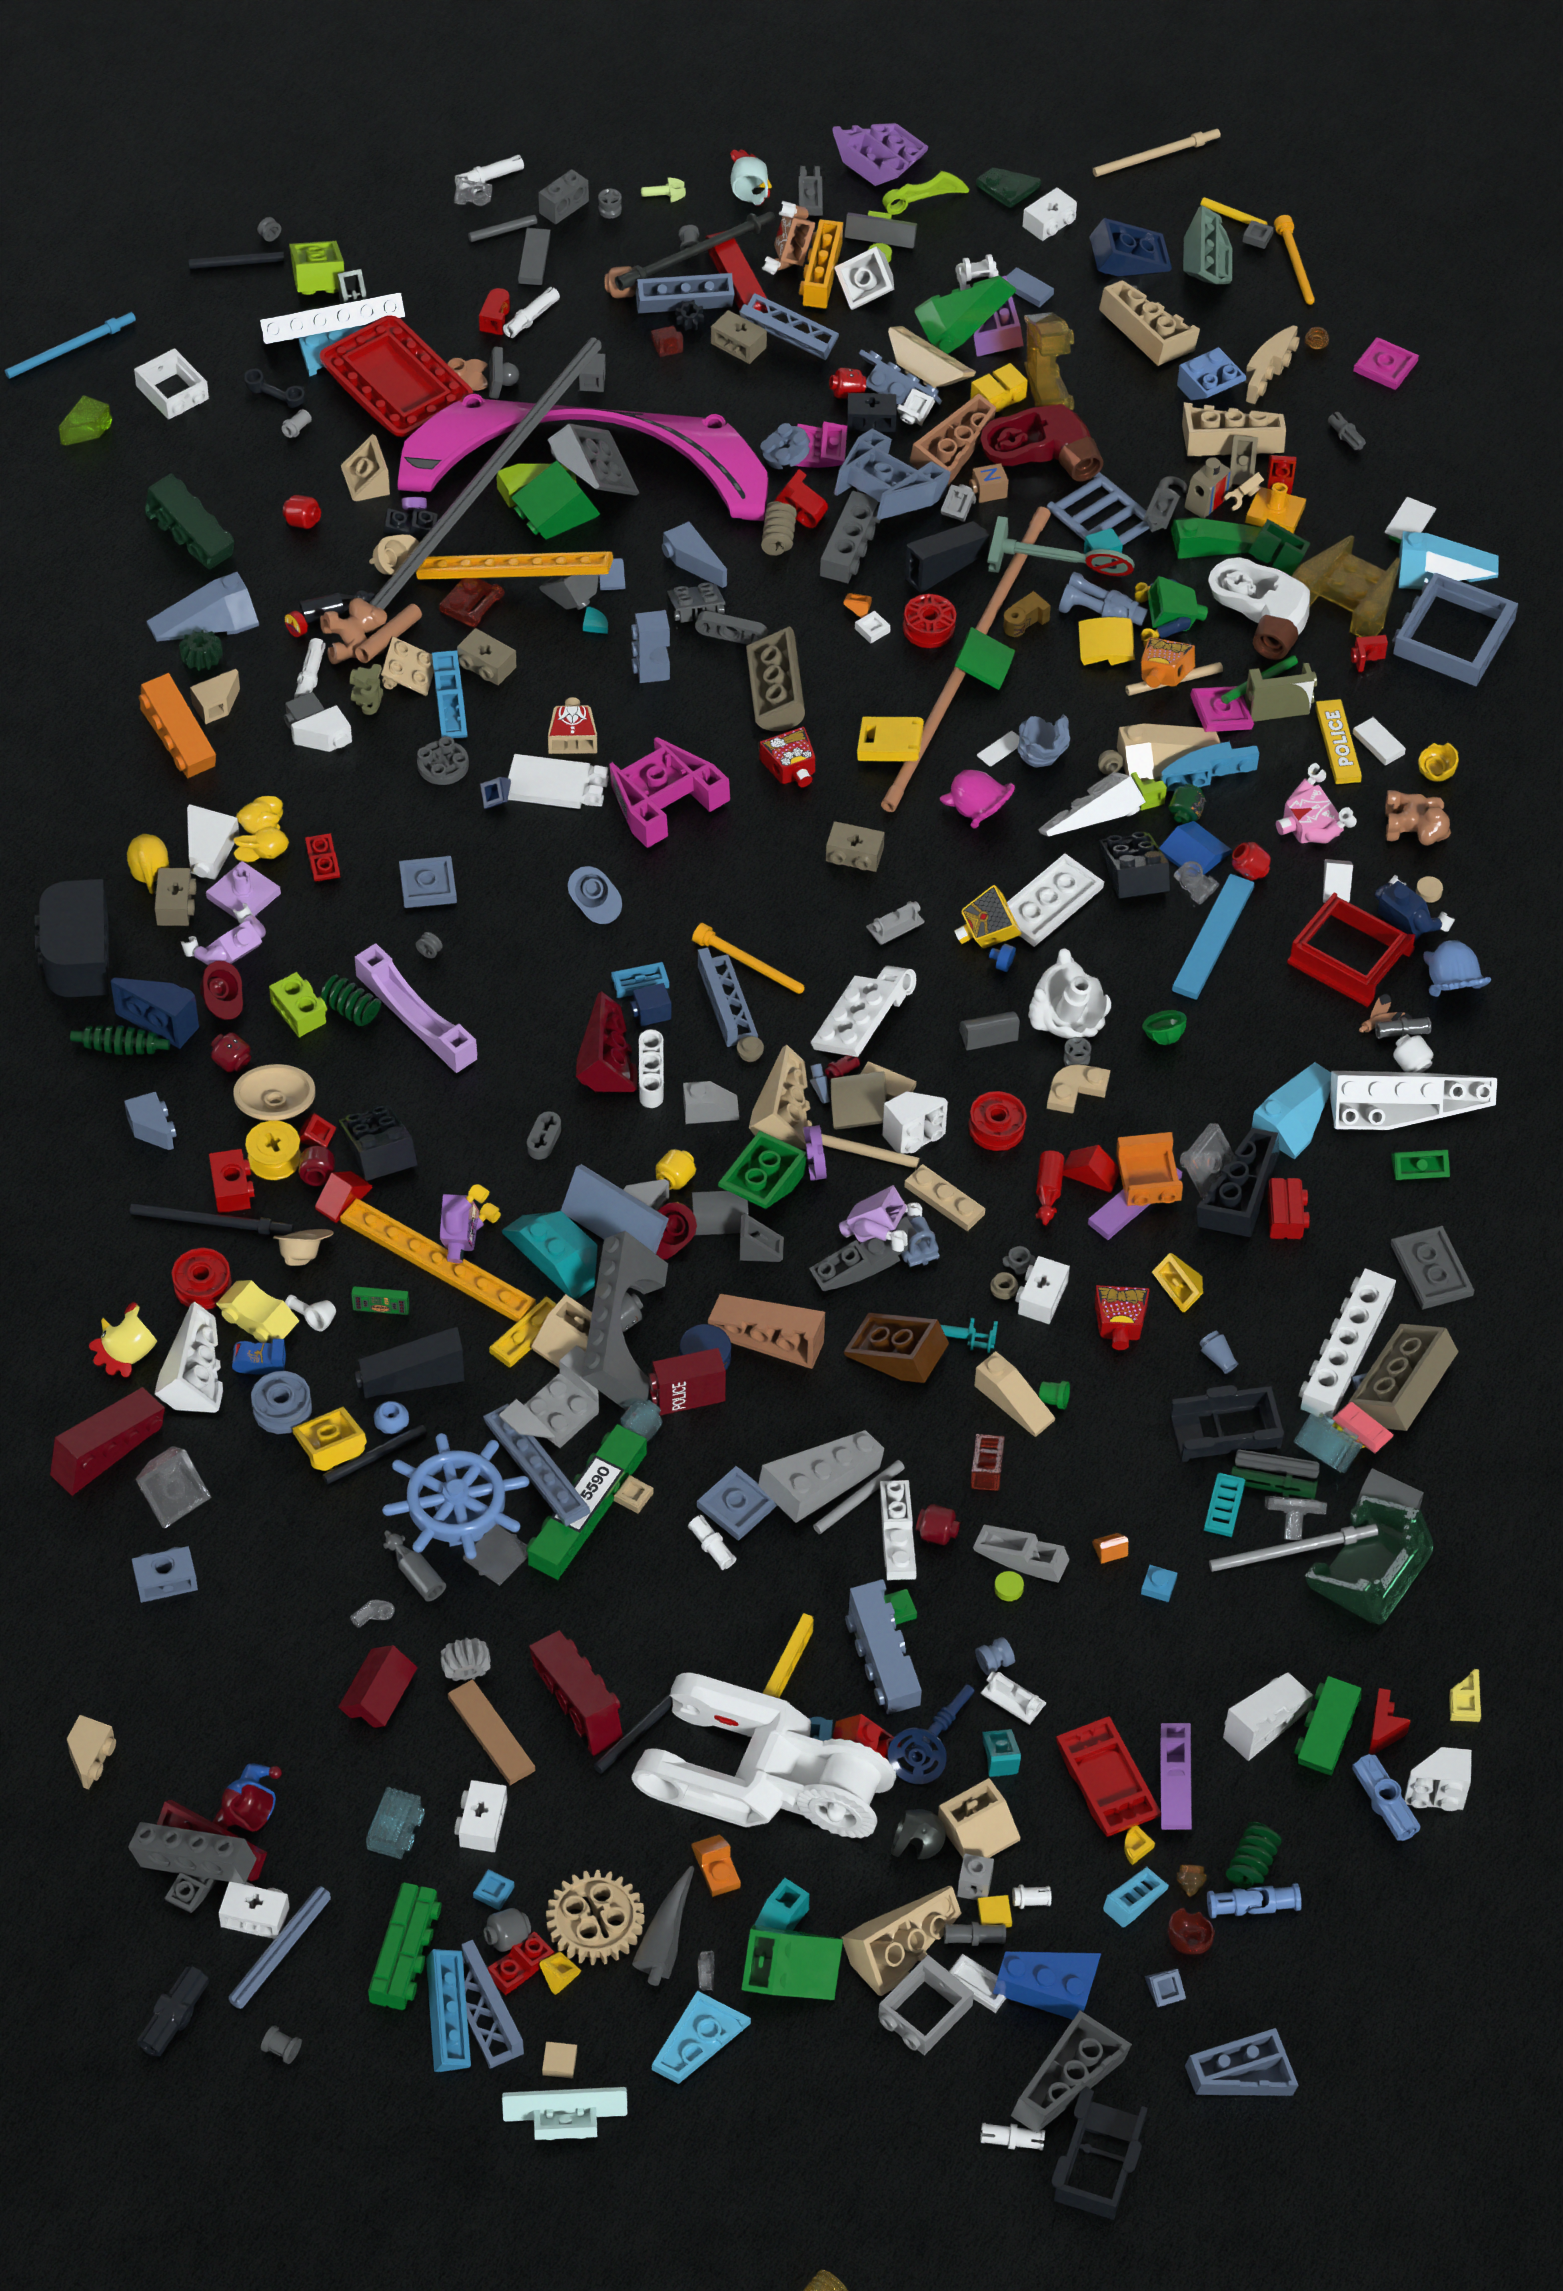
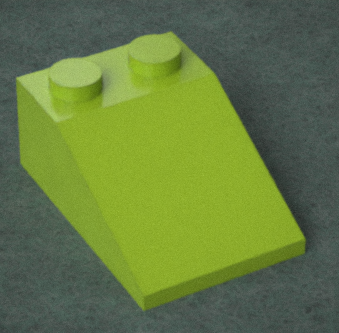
M336 241L289 244L295 285L298 292L306 295L325 290L327 293L339 292L337 274L344 272V261Z

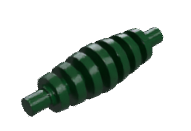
M114 1025L107 1026L106 1031L104 1026H97L95 1032L93 1026H87L83 1031L72 1030L70 1035L71 1041L82 1042L85 1048L91 1049L94 1043V1049L102 1051L104 1045L105 1052L112 1053L114 1048L116 1055H122L124 1048L126 1055H133L135 1047L137 1054H144L146 1048L148 1054H154L157 1049L169 1050L170 1039L158 1038L156 1033L151 1031L147 1037L146 1031L142 1029L138 1030L136 1036L135 1028L128 1027L126 1032L125 1026L118 1025L116 1031Z

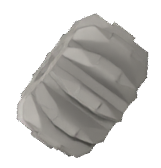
M468 1638L461 1641L456 1640L455 1643L447 1644L446 1648L441 1651L440 1659L445 1676L452 1678L454 1681L475 1679L476 1676H483L485 1671L490 1669L489 1649L486 1646V1642L479 1641L477 1638L468 1640Z

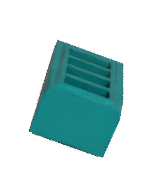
M1223 1473L1217 1474L1204 1531L1232 1537L1245 1479ZM1218 1496L1234 1500V1502L1219 1499ZM1217 1507V1508L1229 1510V1511H1232V1513L1225 1512V1511H1221V1510H1216L1215 1508ZM1213 1517L1227 1520L1229 1524L1213 1521Z

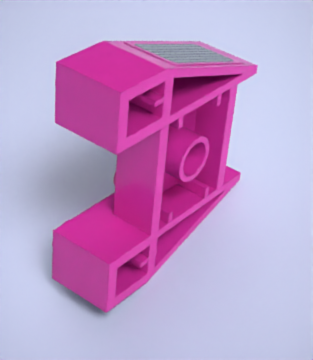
M658 737L654 739L655 751L628 767L620 770L613 762L609 764L611 786L630 830L647 848L668 836L667 815L661 809L688 793L709 812L730 801L729 779L714 764Z

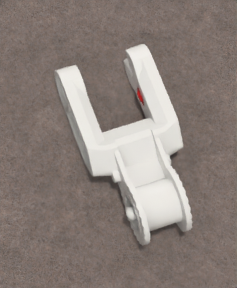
M681 1673L676 1676L670 1693L673 1700L672 1712L676 1716L694 1725H714L750 1736L752 1739L735 1777L687 1763L677 1755L665 1750L647 1749L639 1759L632 1775L634 1785L643 1793L657 1800L743 1827L768 1823L781 1808L804 1815L813 1824L819 1825L822 1829L828 1830L833 1834H839L842 1837L862 1838L864 1836L868 1837L874 1832L877 1825V1816L870 1807L872 1798L875 1793L891 1789L896 1779V1771H894L893 1765L886 1758H883L880 1753L875 1752L870 1747H865L861 1743H854L851 1740L840 1738L820 1741L811 1738V1721L785 1700L699 1674Z

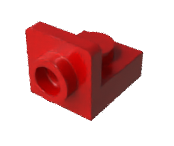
M1386 635L1356 637L1355 648H1351L1352 663H1356L1358 672L1364 671L1366 660L1385 659L1388 645Z

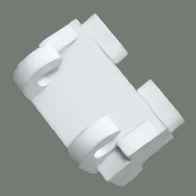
M991 254L986 255V259L977 263H970L969 258H963V263L956 266L957 279L960 283L961 291L971 288L970 284L966 285V281H971L972 278L985 276L992 278L998 276L996 262L993 261Z

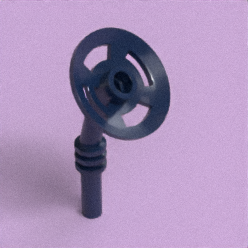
M966 1684L947 1707L941 1708L932 1719L933 1723L928 1730L909 1728L899 1732L892 1739L888 1749V1760L893 1765L896 1775L901 1779L914 1784H925L941 1775L946 1765L947 1754L942 1741L937 1736L942 1730L945 1731L951 1725L952 1721L956 1719L955 1714L975 1692L970 1685ZM912 1735L911 1738L904 1742L902 1748L897 1747L903 1738ZM915 1742L911 1749L906 1748L910 1743ZM932 1742L935 1743V1745L937 1746L938 1750H933V1749H932V1747H931ZM927 1756L931 1758L927 1763L922 1764ZM904 1757L907 1763L914 1767L913 1773L903 1768L898 1758ZM935 1760L939 1762L935 1769L924 1774V1770L930 1768Z

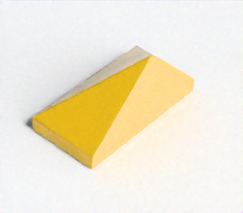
M1169 1253L1152 1271L1182 1312H1186L1203 1294L1202 1276L1172 1253Z

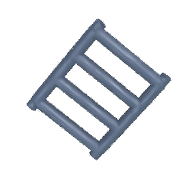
M1100 472L1094 476L1093 480L1056 503L1050 502L1047 505V509L1084 541L1085 536L1112 528L1133 514L1144 520L1147 512ZM1100 486L1109 492L1108 495L1073 517L1064 511L1065 508ZM1117 500L1126 506V508L1089 531L1080 525V523ZM1142 521L1118 538L1124 545L1148 530L1149 526L1147 522Z

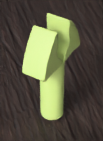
M668 178V184L665 186L642 187L641 195L643 197L667 195L670 197L671 202H675L686 195V188H684V181Z

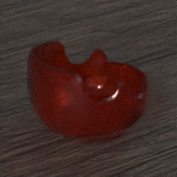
M1185 1908L1179 1909L1171 1915L1168 1926L1170 1942L1181 1953L1201 1954L1212 1946L1215 1931L1212 1923L1203 1917L1201 1912L1188 1914Z

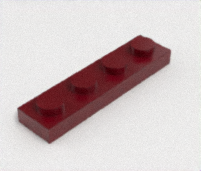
M173 1800L164 1802L157 1825L240 1838ZM247 1842L256 1857L248 1880L255 1881L259 1878L267 1852Z

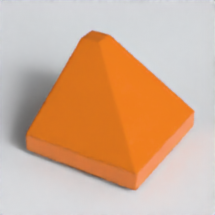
M849 593L844 600V605L863 618L869 614L872 597Z

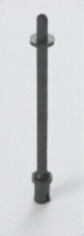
M768 212L756 217L755 214L751 213L747 216V222L644 268L639 265L632 267L631 271L615 277L616 286L620 291H623L637 284V279H647V276L748 231L758 234L761 231V226L773 221L775 215L772 212Z

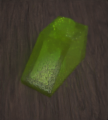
M83 396L59 426L61 444L70 445L99 438L110 427L112 422L109 405Z

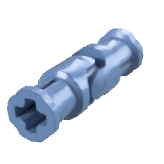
M1298 1883L1292 1884L1291 1887L1273 1888V1886L1255 1887L1247 1890L1239 1888L1233 1889L1232 1892L1214 1894L1213 1891H1208V1912L1210 1918H1216L1220 1914L1234 1913L1235 1916H1243L1246 1912L1250 1914L1275 1913L1277 1909L1288 1908L1300 1911V1888ZM1264 1897L1266 1907L1262 1908V1901Z

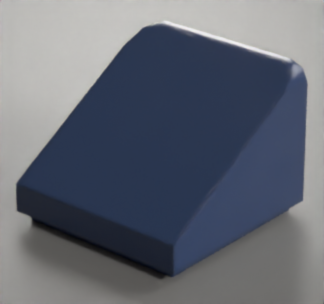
M499 777L480 784L485 809L508 801L511 779Z

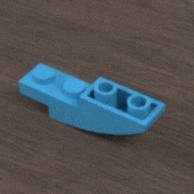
M1230 742L1204 747L1170 764L1161 772L1160 781L1163 780L1167 787L1166 791H1175L1176 788L1184 784H1192L1197 787L1210 785L1212 776L1257 770L1259 751L1257 746L1232 749Z

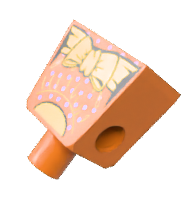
M1149 637L1141 661L1142 679L1152 688H1157L1160 684L1172 687L1177 686L1195 667V645Z

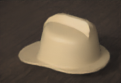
M402 534L385 537L375 547L373 558L369 562L370 564H375V567L382 574L393 575L417 547L419 542L411 535Z
M314 1229L299 1231L285 1236H274V1238L279 1239L280 1253L285 1258L287 1265H305L316 1257L321 1239L330 1237L334 1233L331 1230Z

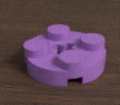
M820 1125L803 1127L810 1181L826 1178Z

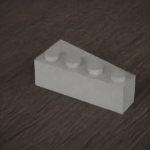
M864 1430L762 1465L758 1486L797 1523L879 1470L884 1447Z

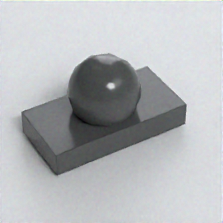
M494 347L489 361L490 398L499 399L502 385L512 386L516 384L519 379V370L512 363H503V348Z

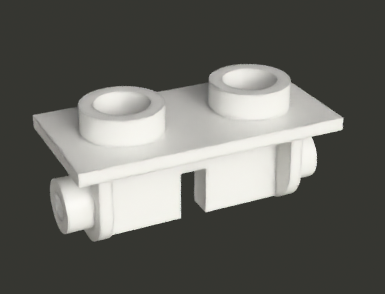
M991 1672L987 1679L989 1684L981 1692L982 1695L1029 1725L1046 1705V1702L1037 1695L1030 1693L1008 1679L1001 1672Z

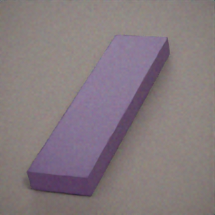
M1176 1168L1178 1179H1180L1182 1177V1172L1178 1168ZM1123 1189L1088 1219V1225L1109 1240L1150 1204L1127 1206Z

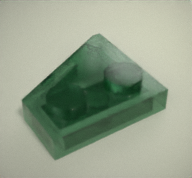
M992 167L977 178L976 186L1011 208L1041 186V180L1036 177Z

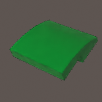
M971 627L966 635L964 645L958 653L955 666L999 690L1008 672L1015 650Z

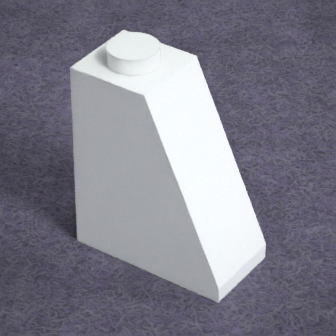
M189 804L187 814L191 873L199 877L215 880L234 845L233 839L239 836L238 819Z

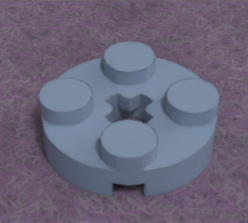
M784 423L764 440L760 447L769 466L775 469H783L781 465L789 464L792 467L806 458L810 450L808 446L810 439L804 429Z

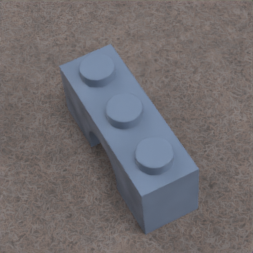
M666 610L635 614L636 624L631 625L633 640H636L631 642L633 657H636L632 659L633 673H638L640 683L670 680V662L666 646H670V628Z

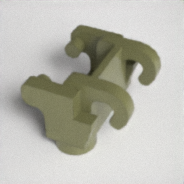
M374 664L371 669L358 667V670L353 669L350 675V684L355 685L351 693V701H355L356 705L361 706L362 712L367 715L377 712L383 696V689L380 688V679H378L381 673V665Z

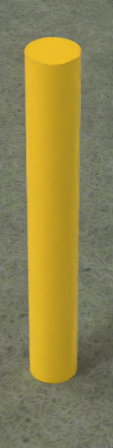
M1204 197L1201 201V205L1245 224L1249 225L1253 220L1267 225V222L1208 198Z

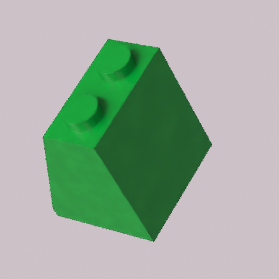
M557 460L511 497L517 504L514 508L523 520L527 517L530 520L527 523L528 527L535 535L540 532L545 540L600 515L592 502Z

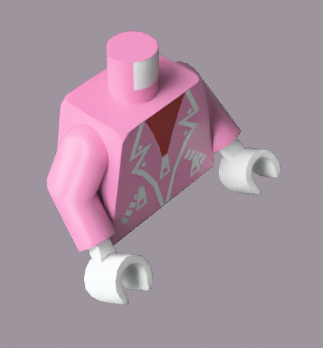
M1317 763L1310 765L1308 769L1310 777L1308 779L1305 778L1286 801L1284 818L1276 821V828L1280 835L1293 832L1300 843H1328L1340 835L1344 830V826L1351 828L1356 825V818L1353 816V811L1350 808H1343L1338 813L1321 787L1314 785L1315 782H1322L1326 778V772L1323 769L1319 774L1315 775L1320 768Z

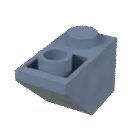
M156 1092L124 1101L127 1119L135 1138L167 1150L174 1149L172 1138L176 1137V1131L173 1122H167L168 1111L164 1101L159 1102Z

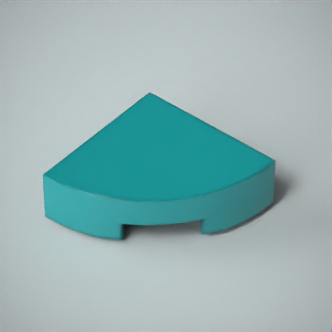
M587 607L583 631L608 634V622L604 614L597 609Z

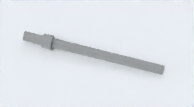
M1376 1524L1358 1528L1353 1526L1345 1527L1336 1533L1210 1560L1209 1566L1211 1572L1339 1543H1344V1545L1357 1543V1539L1378 1535V1529Z

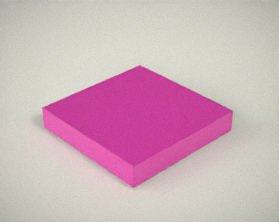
M1376 337L1354 365V372L1396 390L1418 362L1419 355Z
M1237 686L1192 689L1190 696L1205 732L1252 729L1254 722L1243 695L1228 704L1223 703L1221 699L1223 694Z

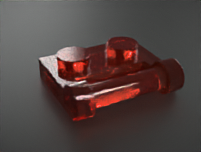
M463 578L439 604L440 612L469 626L476 627L480 623L482 615L496 600H500L505 592L497 584L491 585L478 578ZM486 595L481 603L473 611H470L482 596Z

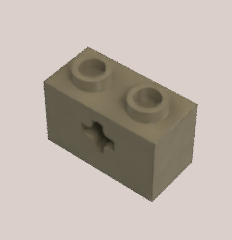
M728 310L711 326V344L750 364L766 349L767 330Z
M476 628L457 646L459 664L463 668L475 672L483 679L491 681L496 685H499L516 668V650Z
M834 821L826 846V861L876 872L884 849L885 832Z
M190 868L158 869L155 902L157 925L189 926V916L194 915L195 911L194 899H191V895H196V879H191Z

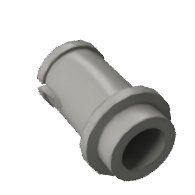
M304 409L299 410L291 419L283 422L282 432L289 438L298 436L300 430L311 422L310 414Z

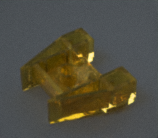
M1053 312L1024 315L1027 324V362H1024L1035 406L1063 404L1073 410V396L1068 394L1059 374V366L1056 364V356L1070 354V344H1074L1073 330H1069L1065 320Z
M1350 535L1304 562L1293 573L1291 577L1302 582L1310 590V606L1318 596H1322L1353 612L1350 626L1351 633L1359 637L1377 636L1385 624L1397 581L1400 559L1396 558L1387 571L1380 569L1351 554L1354 536Z

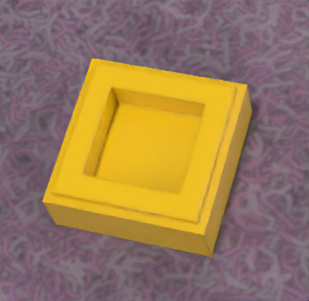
M1008 1895L978 1898L981 1925L1005 1924L1006 1928L1012 1927Z

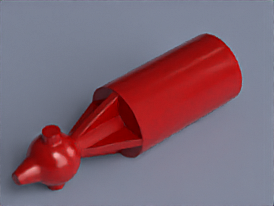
M1045 1151L1040 1155L1036 1194L1042 1206L1039 1208L1038 1213H1036V1217L1042 1220L1043 1225H1047L1054 1217V1213H1057V1209L1052 1208V1205L1061 1195L1064 1156L1057 1151Z

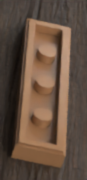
M473 1679L448 1693V1699L509 1785L535 1771V1765Z

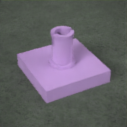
M243 861L206 891L207 899L234 918L236 916L233 910L240 911L244 909L243 903H246L252 915L256 916L281 894L278 885Z

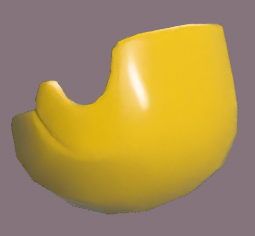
M1433 743L1421 752L1418 759L1420 772L1432 781H1444L1453 776L1459 762L1458 752L1450 743L1445 745Z

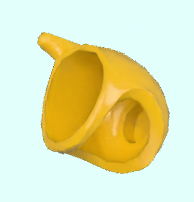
M141 834L132 840L127 851V862L130 872L135 879L147 883L149 892L153 894V882L158 880V869L169 868L167 849L164 843L155 835Z

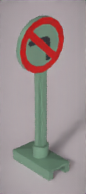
M997 517L988 556V563H990L989 571L999 573L1004 553L1013 555L1019 553L1074 563L1082 562L1099 573L1111 576H1125L1134 570L1135 564L1131 558L1113 550L1097 549L1087 554H1081L1076 551L1021 543L1014 539H1008V518Z

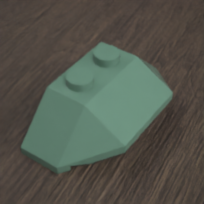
M1203 205L1198 208L1184 236L1183 271L1203 282L1229 284L1232 282V246L1225 229L1221 225L1220 215Z

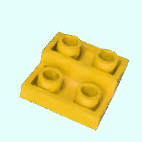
M1104 617L1079 621L1080 653L1083 665L1107 659L1110 665L1135 660L1133 624L1131 619Z

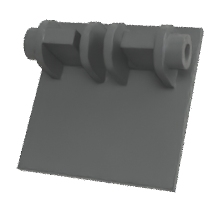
M701 583L698 587L691 588L679 586L674 588V590L667 591L676 610L674 611L675 621L680 620V623L693 621L692 609L695 621L698 618L697 608H700V612L705 611L706 607V611L725 614L723 605L725 601L716 584Z

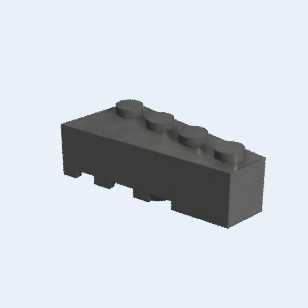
M1079 2011L1018 2099L1011 2116L1038 2133L1079 2098L1080 2091L1083 2088L1091 2089L1124 2061L1132 2044L1082 2011Z

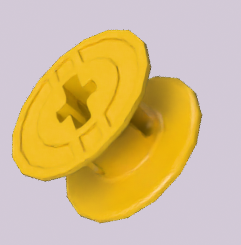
M266 1121L252 1128L247 1135L245 1144L250 1169L257 1176L267 1180H279L293 1174L299 1167L301 1156L299 1149L300 1138L297 1131L290 1124L282 1121Z

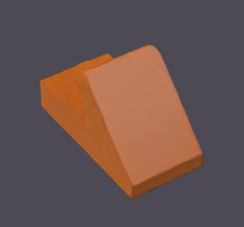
M721 1835L692 1843L693 1851L712 1897L740 1888L741 1882L730 1858V1845Z

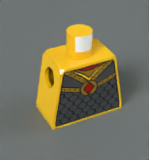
M995 885L991 886L962 909V914L967 924L954 930L961 944L974 938L982 948L990 947L1022 934L1003 893Z

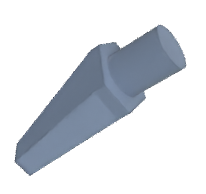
M821 1064L812 1065L813 1079L810 1082L821 1102H830L827 1076L823 1075Z

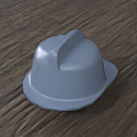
M585 866L575 870L569 877V894L591 921L607 924L616 920L622 909V898L616 887L602 871L595 867Z

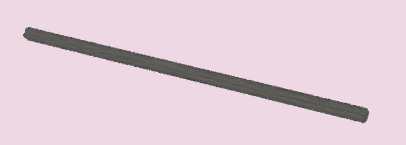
M594 337L589 339L369 604L384 610L602 348L600 340Z

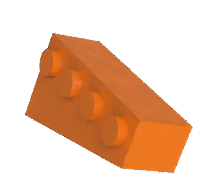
M167 673L141 684V695H139L140 709L164 743L166 749L173 756L179 771H183L186 777L189 778L215 767L216 754L170 674Z

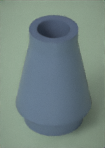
M1214 1331L1200 1341L1201 1352L1219 1366L1224 1373L1232 1371L1238 1365L1223 1334L1220 1335L1218 1331Z

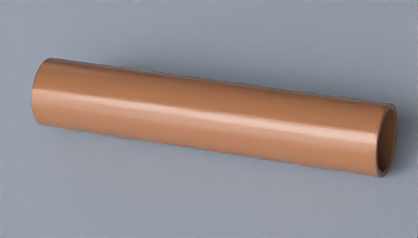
M415 604L408 605L357 647L355 655L358 660L367 663L390 644L392 637H399L422 617L420 608Z

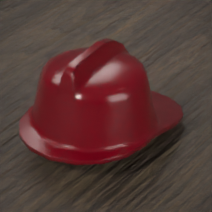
M215 961L209 964L204 971L203 980L200 985L201 995L205 1000V1004L215 1016L222 1019H234L241 1013L243 1006L241 976L238 970L228 962Z
M678 1202L668 1203L658 1210L659 1213L669 1218L656 1255L661 1259H668L675 1255L696 1234L697 1222L695 1215L686 1205Z

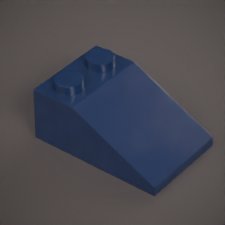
M1103 218L1089 236L1098 271L1105 274L1127 276L1168 272L1172 269L1162 233Z
M113 978L111 980L115 1012L124 1019L148 1032H155L159 1038L170 1039V1044L179 1049L199 1028L195 995L189 989L181 988L174 983Z

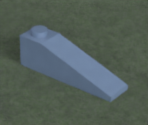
M238 572L215 579L149 619L147 625L156 641L187 639L189 635L204 634V637L212 636L214 632L227 631V635L237 634L259 626V621L247 587Z

